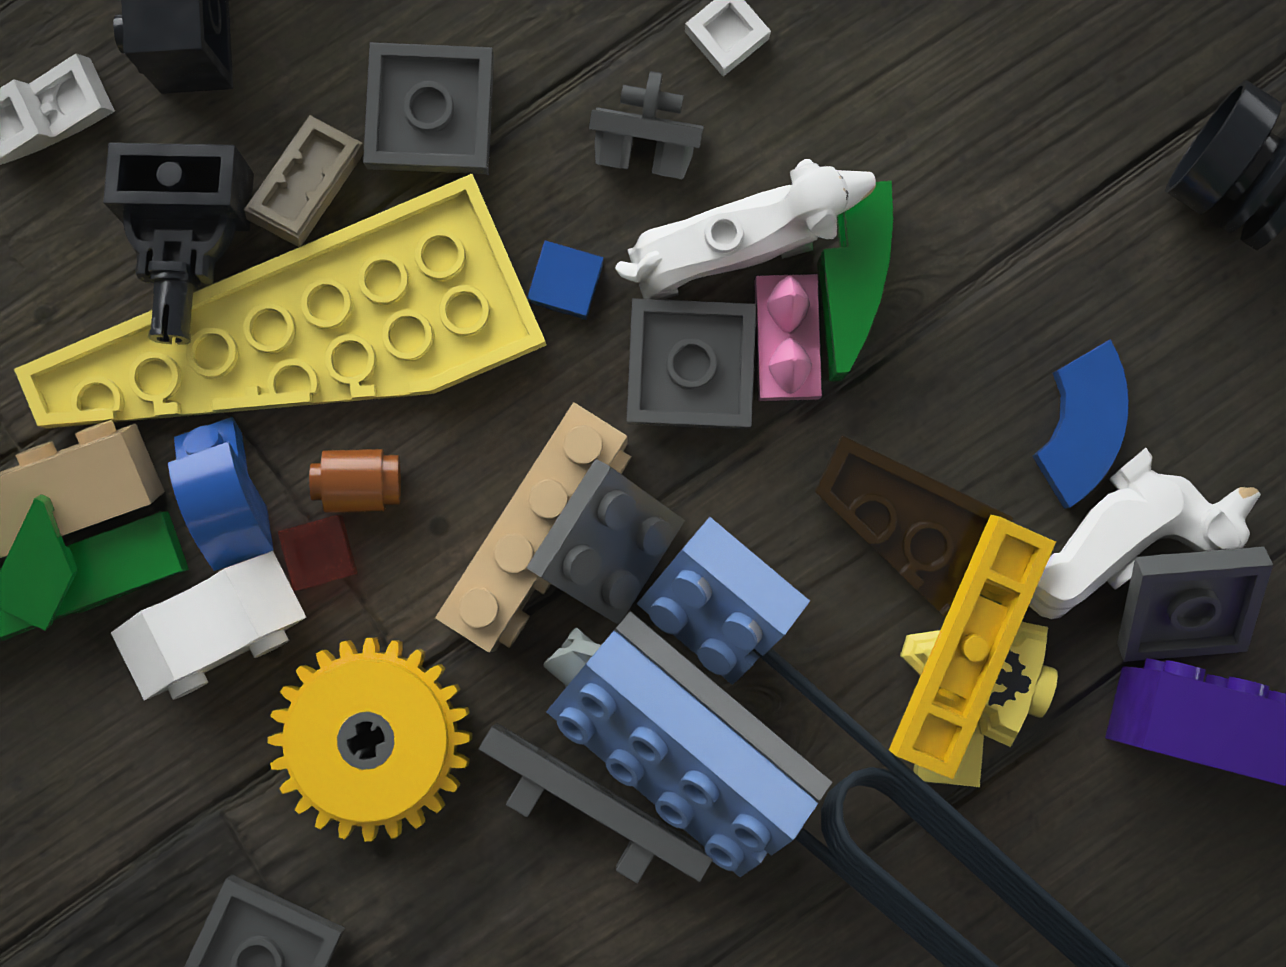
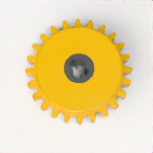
M377 638L365 639L363 653L357 652L351 640L340 642L339 652L341 658L336 659L328 650H321L316 653L317 662L320 666L319 670L316 671L307 665L299 666L296 669V673L304 684L301 687L283 686L280 693L291 704L289 708L273 710L271 713V718L284 724L283 732L268 737V744L283 746L284 756L270 763L271 769L288 770L291 778L285 781L279 789L282 794L297 789L303 796L295 808L298 814L311 807L319 811L315 823L316 828L321 830L334 819L340 822L338 827L339 838L346 839L352 833L355 826H362V834L366 842L374 840L379 826L385 825V829L392 839L402 833V819L405 817L416 829L425 823L424 813L421 809L424 805L436 813L445 806L442 797L438 793L440 788L445 791L455 792L461 783L450 774L452 768H466L469 764L470 759L457 753V745L472 740L471 732L458 730L457 721L470 714L469 708H453L450 699L460 691L459 685H449L445 688L441 686L438 680L446 669L442 664L436 665L428 671L421 667L426 653L422 649L415 650L407 659L402 657L403 644L399 640H392L387 647L386 653L380 652ZM366 721L373 723L371 731L381 728L385 736V741L376 746V754L369 753L371 745L362 748L358 742V735L367 730Z

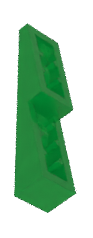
M169 511L153 514L68 545L78 571L54 620L69 614L85 612L189 570ZM0 610V642L36 628V626Z

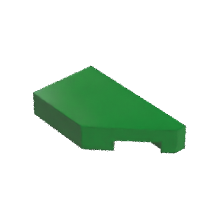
M41 494L34 498L0 570V610L46 631L52 625L76 576L78 568L70 547L64 544L52 512L55 509L49 497Z

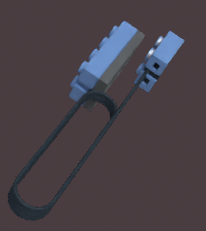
M711 517L706 520L639 600L637 605L649 614L651 620L658 628L666 633L673 634L698 655L700 662L709 671L721 675L732 685L761 657L889 769L869 767L854 771L827 793L821 809V831L828 848L809 833L803 825L832 784V781L631 611L602 645L596 644L581 630L575 628L562 644V648H559L545 661L544 668L566 687L546 711L557 721L560 731L571 741L584 744L606 763L608 771L616 780L627 786H633L655 805L657 813L663 820L676 828L684 829L703 845L707 856L712 858L713 862L719 867L733 871L741 877L759 865L767 853L772 856L796 839L945 967H998L867 856L851 839L843 819V802L848 789L856 786L870 787L885 794L1075 966L1130 967L917 774L772 649L787 633L810 600Z

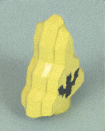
M1021 622L978 721L980 734L1011 747L1027 714L1038 718L1046 714L1051 705L1058 678L1055 668L1043 665L1048 627ZM940 630L906 636L900 656L919 676L923 672Z

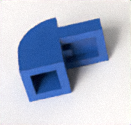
M230 417L210 425L200 426L190 432L174 437L176 460L168 462L174 494L191 536L213 571L273 551L267 506L248 475L243 436L234 418Z

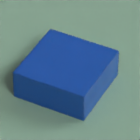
M545 240L527 296L528 303L587 320L604 264V258Z

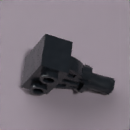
M109 143L103 203L123 223L126 237L133 250L137 253V278L145 283H154L151 330H149L148 338L154 342L172 344L173 337H176L175 342L178 345L191 342L190 324L193 292L201 287V282L206 285H211L214 282L215 262L229 248L235 231H250V221L246 219L244 209L252 199L254 173L235 145Z

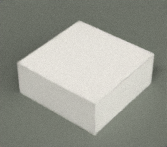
M713 0L685 23V33L723 77L768 41L771 33L770 29L745 0Z

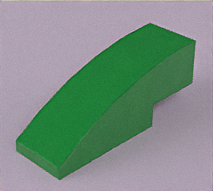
M892 180L876 182L874 191L868 197L849 210L837 215L839 248L823 249L817 261L829 382L842 381L851 370L867 339L881 302L891 254L893 231Z

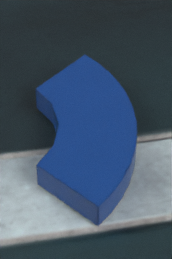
M1111 340L1106 341L1052 373L1061 395L1060 419L1050 441L1032 457L1064 509L1070 508L1083 499L1103 479L1112 466L1125 435L1129 402L1127 382L1119 355Z

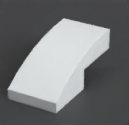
M74 54L29 84L13 79L0 88V165L40 151L84 130L115 112L90 58Z

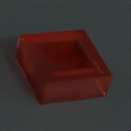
M341 515L330 516L278 531L293 591L299 592L358 575L344 520Z

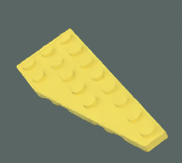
M470 174L193 292L190 324L191 342L189 344L178 345L175 342L176 337L172 338V344H161L150 340L148 334L149 330H151V310L17 367L14 370L37 426L57 428L100 424L109 420L124 422L435 394L542 348L547 344L474 176Z

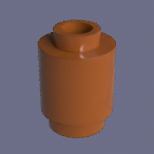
M383 449L323 450L321 463L310 464L309 486L311 500H322L324 513L385 511L386 505L401 504L399 455H384Z

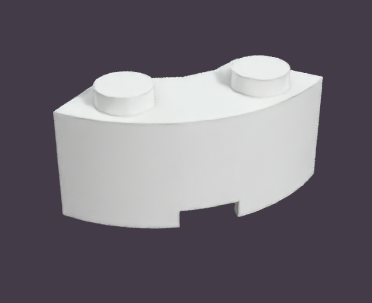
M271 551L224 568L198 585L161 603L141 610L112 631L111 635L143 699H149L168 690L174 700L207 684L208 680L204 674L205 672L251 650L254 658H257L284 645L289 641L285 630L305 619L306 615L274 552Z

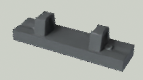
M499 723L491 727L479 747V750L522 775L506 803L507 806L518 813L528 817L543 790L546 789L629 839L627 847L616 864V871L635 883L639 882L654 855L699 882L713 861L712 858L707 856L703 845Z

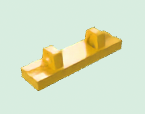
M990 515L890 745L889 751L952 780L954 779L1056 541L1002 517Z

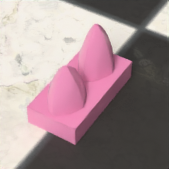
M818 274L756 276L754 282L758 401L820 399L822 397Z

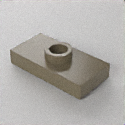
M309 115L245 207L246 219L301 247L363 156V143Z

